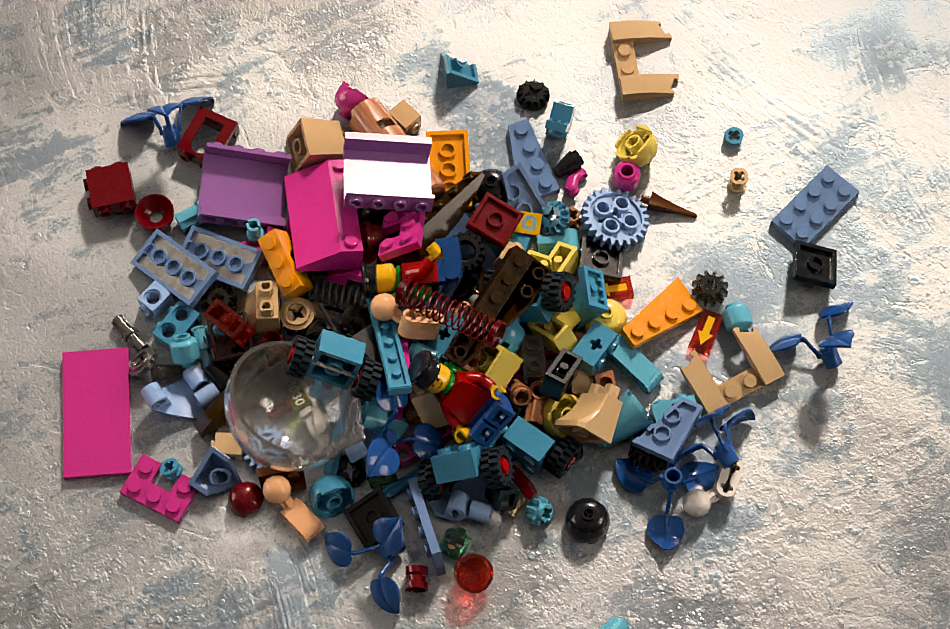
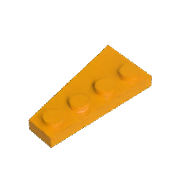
M677 277L621 329L620 334L633 350L701 315L703 310Z

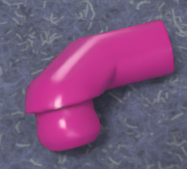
M584 168L571 174L566 179L565 191L568 192L570 197L579 194L578 182L588 177Z

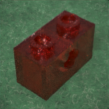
M218 298L202 314L215 328L241 348L256 333V330L244 318Z

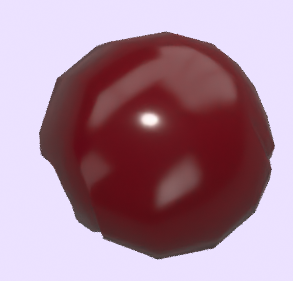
M249 481L235 485L228 497V506L232 513L242 518L257 513L264 501L260 487Z

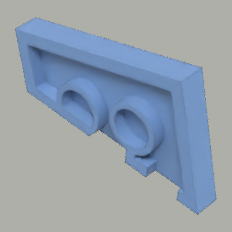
M519 162L501 173L507 204L519 211L542 214L543 210L541 207H545L546 204L521 163Z
M682 397L663 414L662 418L655 424L652 423L645 433L640 437H636L632 441V446L673 464L703 411V406Z

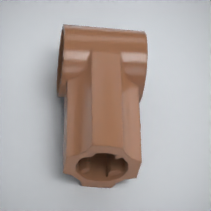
M539 380L534 381L530 385L532 396L526 404L524 420L536 428H542L543 408L547 400V396L542 394L541 397H538L533 393V391L539 392L542 381Z

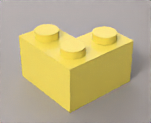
M560 241L557 242L549 256L532 250L527 252L552 271L569 272L573 275L578 268V247Z
M572 307L568 312H554L548 324L529 322L527 326L537 342L559 355L563 348L572 351L578 344L572 329L581 319L574 307Z

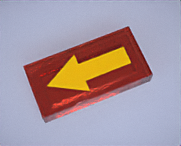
M630 276L622 277L620 283L604 280L607 299L620 301L634 298Z
M703 309L688 349H695L696 352L709 356L723 321L722 315Z

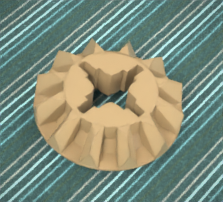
M299 297L285 302L280 310L282 324L288 330L291 329L296 332L301 329L306 330L307 326L313 322L315 310L311 302ZM301 311V314L304 318L297 317L295 320L293 313H299Z

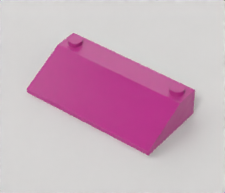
M326 160L284 176L296 272L361 269L360 262L363 261V245L357 208L344 207L343 160Z

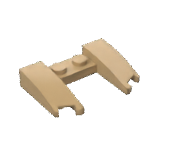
M625 20L609 22V35L622 102L674 96L675 91L671 90L673 81H679V74H639L634 45L672 40L670 33L665 34L660 28V21Z
M752 327L751 332H740L739 328L731 329L751 367L723 383L716 384L695 349L688 354L692 357L686 368L684 366L679 367L697 403L703 406L702 413L704 416L719 407L730 405L785 375L756 327Z

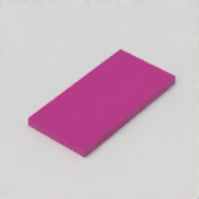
M128 347L62 352L63 478L65 480L128 476L132 472L130 350Z

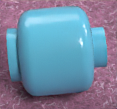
M733 302L725 306V310L722 312V319L726 331L732 333L731 329L739 328L740 332H748V329L753 325L749 307L741 302Z
M189 333L173 337V341L169 344L172 361L183 368L195 365L194 362L200 358L197 339Z

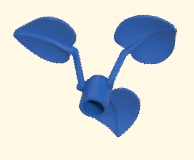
M197 96L178 103L148 108L147 112L137 113L125 118L120 122V126L122 127L127 122H137L145 119L153 120L160 135H163L165 147L177 146L181 140L179 132L182 131L183 109L205 100L214 102V98L210 96ZM176 108H179L176 127L175 123L170 124L168 115ZM157 114L165 117L166 125H163V129L155 116Z
M853 301L830 305L819 313L820 318H827L830 335L829 338L818 343L820 352L805 337H801V333H793L777 339L769 347L771 352L785 351L803 342L812 350L817 359L822 358L826 369L829 370L840 366L842 360L837 348H851L855 333L853 330H844L833 334L831 320L834 316H840L852 307Z
M381 373L379 385L374 393L375 401L382 410L387 412L393 410V413L385 425L381 427V432L373 436L372 442L368 447L366 455L367 477L389 476L398 470L400 464L399 455L396 450L392 449V446L395 444L414 441L412 446L414 454L424 460H431V457L438 454L437 450L445 448L440 433L431 424L422 423L414 429V437L400 439L397 438L395 431L388 429L398 414V408H403L407 405L408 393L389 395L384 373Z
M729 404L701 417L696 422L697 427H702L710 422L720 442L715 447L716 452L714 453L703 443L694 444L680 451L673 464L670 463L669 468L674 467L683 458L700 449L708 452L714 460L719 459L724 469L736 464L740 459L734 451L735 448L728 429L741 422L755 420L754 412L751 409L743 410L719 428L720 431H725L727 442H724L714 423V419L728 412L731 408Z
M617 458L615 462L616 475L625 489L640 493L645 490L647 484L653 485L660 480L662 481V487L669 492L665 516H653L647 524V533L650 539L663 550L675 548L681 542L685 528L680 517H669L674 491L679 488V485H685L688 492L693 489H700L705 492L711 490L715 484L719 466L708 462H688L683 464L680 469L668 468L664 474H660L659 477L651 480L654 475L652 470H650V473H647L644 468L641 471L638 469L639 465L634 467L632 465L633 461L630 462L629 458Z
M383 517L377 519L373 524V534L376 541L380 544L356 551L351 550V540L341 532L326 534L324 539L327 553L337 566L346 567L352 562L351 555H358L377 549L382 558L389 560L378 574V579L371 581L370 591L376 604L383 610L393 614L401 613V595L398 585L389 577L383 578V575L390 565L396 561L395 556L404 552L406 548L405 542L402 539V517Z

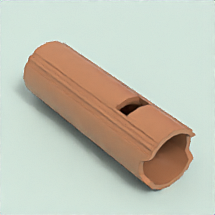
M366 99L351 110L352 118L347 124L353 132L407 136L379 99ZM430 166L431 195H434L435 201L446 192L447 187Z

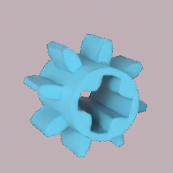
M541 496L538 499L532 498L526 505V518L531 519V523L540 525V523L547 524V521L553 516V504L548 503V499Z

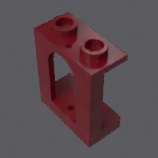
M200 106L176 146L180 159L187 163L193 162L201 169L204 153H196L192 149L191 144L202 125L219 131L220 133L215 142H220L223 145H228L232 137L236 139L240 133L238 122Z

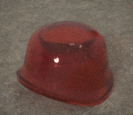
M364 221L359 224L363 245V259H369L371 256L378 254L380 242L385 240V234L380 226Z
M468 554L461 557L455 563L453 570L458 586L469 593H480L486 590L491 584L494 575L490 561L479 554Z

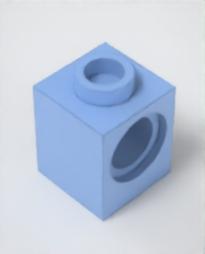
M156 280L137 298L140 305L139 310L145 316L151 315L154 319H157L174 302L172 294ZM153 299H159L155 304L149 303Z

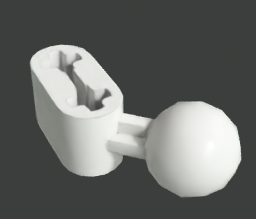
M740 460L730 468L724 469L723 466L721 467L713 489L706 492L700 489H693L687 492L682 502L684 511L690 516L702 517L708 513L712 503H728L737 490L743 472V464ZM730 468H732V469H733V473H732V475H731V477H730V479H729V481H728L727 487H726V489H727L726 492H727V493H724V492H723V487L725 486V484H726V482H727V480H728V477H729V474H730V472H729V471H730Z

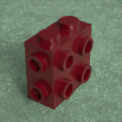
M115 162L109 166H95L90 170H85L84 188L90 194V197L86 198L89 210H93L95 217H108L118 212L127 213L136 208L137 201L128 162Z

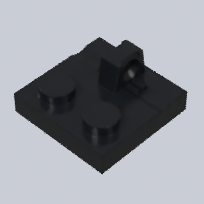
M582 235L578 268L585 265L603 271L604 280L620 283L623 267V245L619 251L614 245L609 250L608 244L605 243L601 247L600 240L593 242L594 237Z
M796 240L793 244L792 280L804 282V286L813 288L816 285L833 290L837 285V250Z
M380 486L343 511L364 548L378 544L373 534V524L377 519L400 517Z

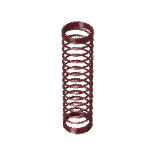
M409 277L403 279L396 290V304L408 307L409 310L414 309L415 313L420 312L421 316L426 315L428 319L432 318L434 322L439 321L441 325L445 324L446 327H451L455 331L458 330L459 333H464L465 336H470L471 339H477L478 342L483 341L484 345L488 347H497L505 334L506 323L504 321L497 320L495 322V317L489 319V315L485 314L483 316L482 311L476 314V308L470 310V306L464 307L463 302L457 305V299L451 302L450 296L445 299L444 294L439 295L438 291L433 292L432 288L426 290V285L420 287L419 282L414 284V280ZM418 284L417 292L412 301L409 303V299L412 296L414 287ZM424 287V293L418 304L415 306L417 296L421 289ZM429 290H431L429 299L422 308V303L425 298V295ZM437 293L435 302L428 311L429 303L434 294ZM443 296L442 303L434 314L436 304L440 297ZM447 299H449L448 306L443 315L440 317L442 308ZM456 301L454 310L450 317L447 319L449 309L452 306V304ZM462 304L461 311L456 320L453 322L455 313L458 307ZM468 307L467 314L459 326L463 312ZM474 310L473 318H472L470 324H469V325L467 326V328H466V324H467L468 318H469L470 314L472 313V311ZM439 313L438 320H435L434 317ZM481 313L480 319H479V321H478L476 327H475L474 330L472 331L474 322H475L477 316ZM445 316V322L442 323L440 320ZM487 316L486 323L481 332L479 333L481 323ZM451 319V325L449 326L447 322ZM493 319V324H492V326H491V328H490L488 334L485 336L487 327H488L489 323L491 322V320ZM458 321L457 328H453V325ZM464 324L463 331H460L459 328ZM470 327V334H466L465 331ZM477 329L476 337H472V334ZM483 333L482 340H479L478 337Z

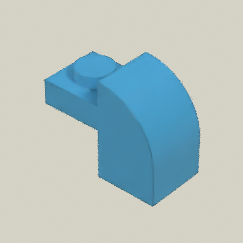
M555 100L550 118L546 120L545 128L547 129L545 134L566 140L573 121L576 105Z

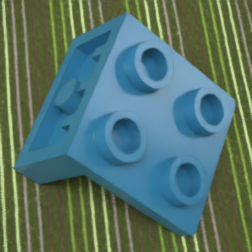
M585 265L578 268L579 283L574 288L576 290V294H574L575 302H572L574 309L581 319L576 325L577 327L585 325L609 310L603 271Z

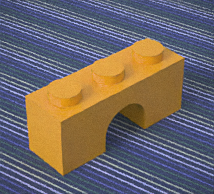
M273 229L257 239L284 297L298 298L313 289L306 271L296 272L295 262L291 257L293 246L286 231Z

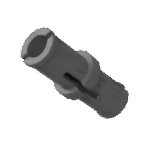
M122 314L117 315L112 320V325L120 332L122 339L128 342L137 353L149 347V344L138 333V329L130 325Z

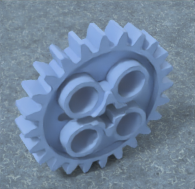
M603 187L600 192L594 190L592 195H588L580 211L582 215L580 222H584L582 228L589 229L587 236L594 235L593 242L600 240L601 247L605 243L608 244L609 250H611L613 245L616 246L618 251L622 245L626 250H628L630 245L635 247L637 242L640 243L643 237H645L649 222H647L649 215L645 214L647 208H640L642 201L635 202L636 195L629 197V191L623 194L619 188L616 192H614L612 187L609 188L608 192Z

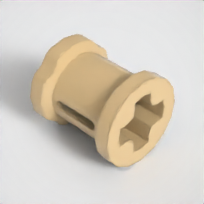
M735 168L730 172L728 189L732 193L740 194L745 191L748 182V172L743 168Z

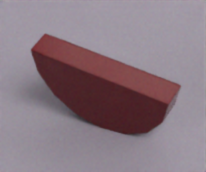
M516 465L512 466L515 472L512 474L514 476L513 481L525 497L531 500L537 495L535 486Z

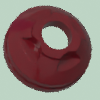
M147 195L136 205L135 217L143 229L154 232L156 229L162 231L172 223L174 207L172 202L164 195ZM154 213H160L163 216L162 220L156 223L152 222L150 217Z

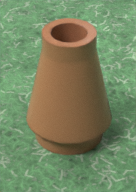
M512 379L509 382L511 402L519 406L526 405L532 396L530 388L519 379Z

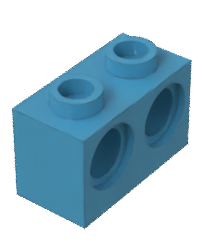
M179 300L176 305H172L168 309L167 316L162 322L159 321L154 326L152 334L158 344L170 351L169 344L173 341L174 336L183 333H189L192 336L190 329L201 325L203 321L200 313ZM180 316H188L184 321L178 320ZM168 332L174 333L173 336L169 338L164 337V335Z

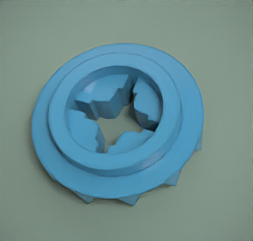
M557 200L548 202L545 207H541L543 210L541 220L543 231L550 235H557L563 232L570 220L568 207L563 202ZM554 214L559 217L553 220L549 218V216Z

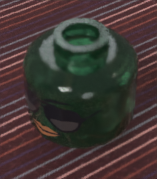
M457 526L456 529L448 528L439 545L442 549L441 553L455 561L458 558L464 559L473 543L472 538L468 536L469 531L460 526Z

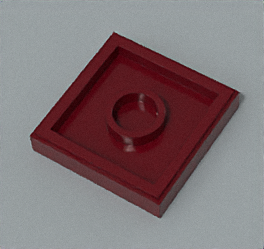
M487 192L465 228L503 250L522 220L524 213Z

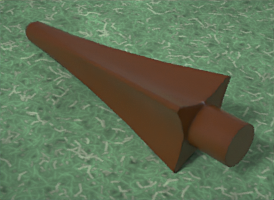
M653 191L651 196L642 194L640 201L648 205L647 210L697 218L696 213L666 200Z

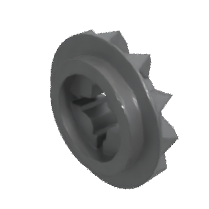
M148 347L137 353L129 369V374L133 378H140L151 369L158 355L153 347Z

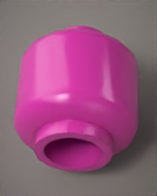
M623 161L616 165L612 177L615 188L621 189V192L624 193L626 191H634L640 183V169L635 163Z

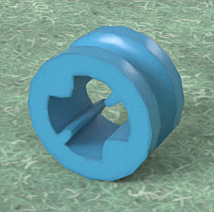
M730 127L726 130L723 140L729 147H738L744 135L738 127ZM736 134L739 140H730V135Z
M169 458L160 466V472L167 480L174 481L181 476L183 467L176 459Z

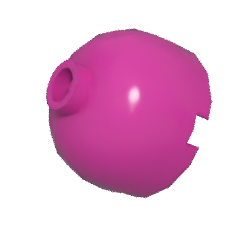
M343 81L335 94V104L340 110L339 115L349 121L352 118L351 110L360 102L369 99V97L356 88H350V85Z

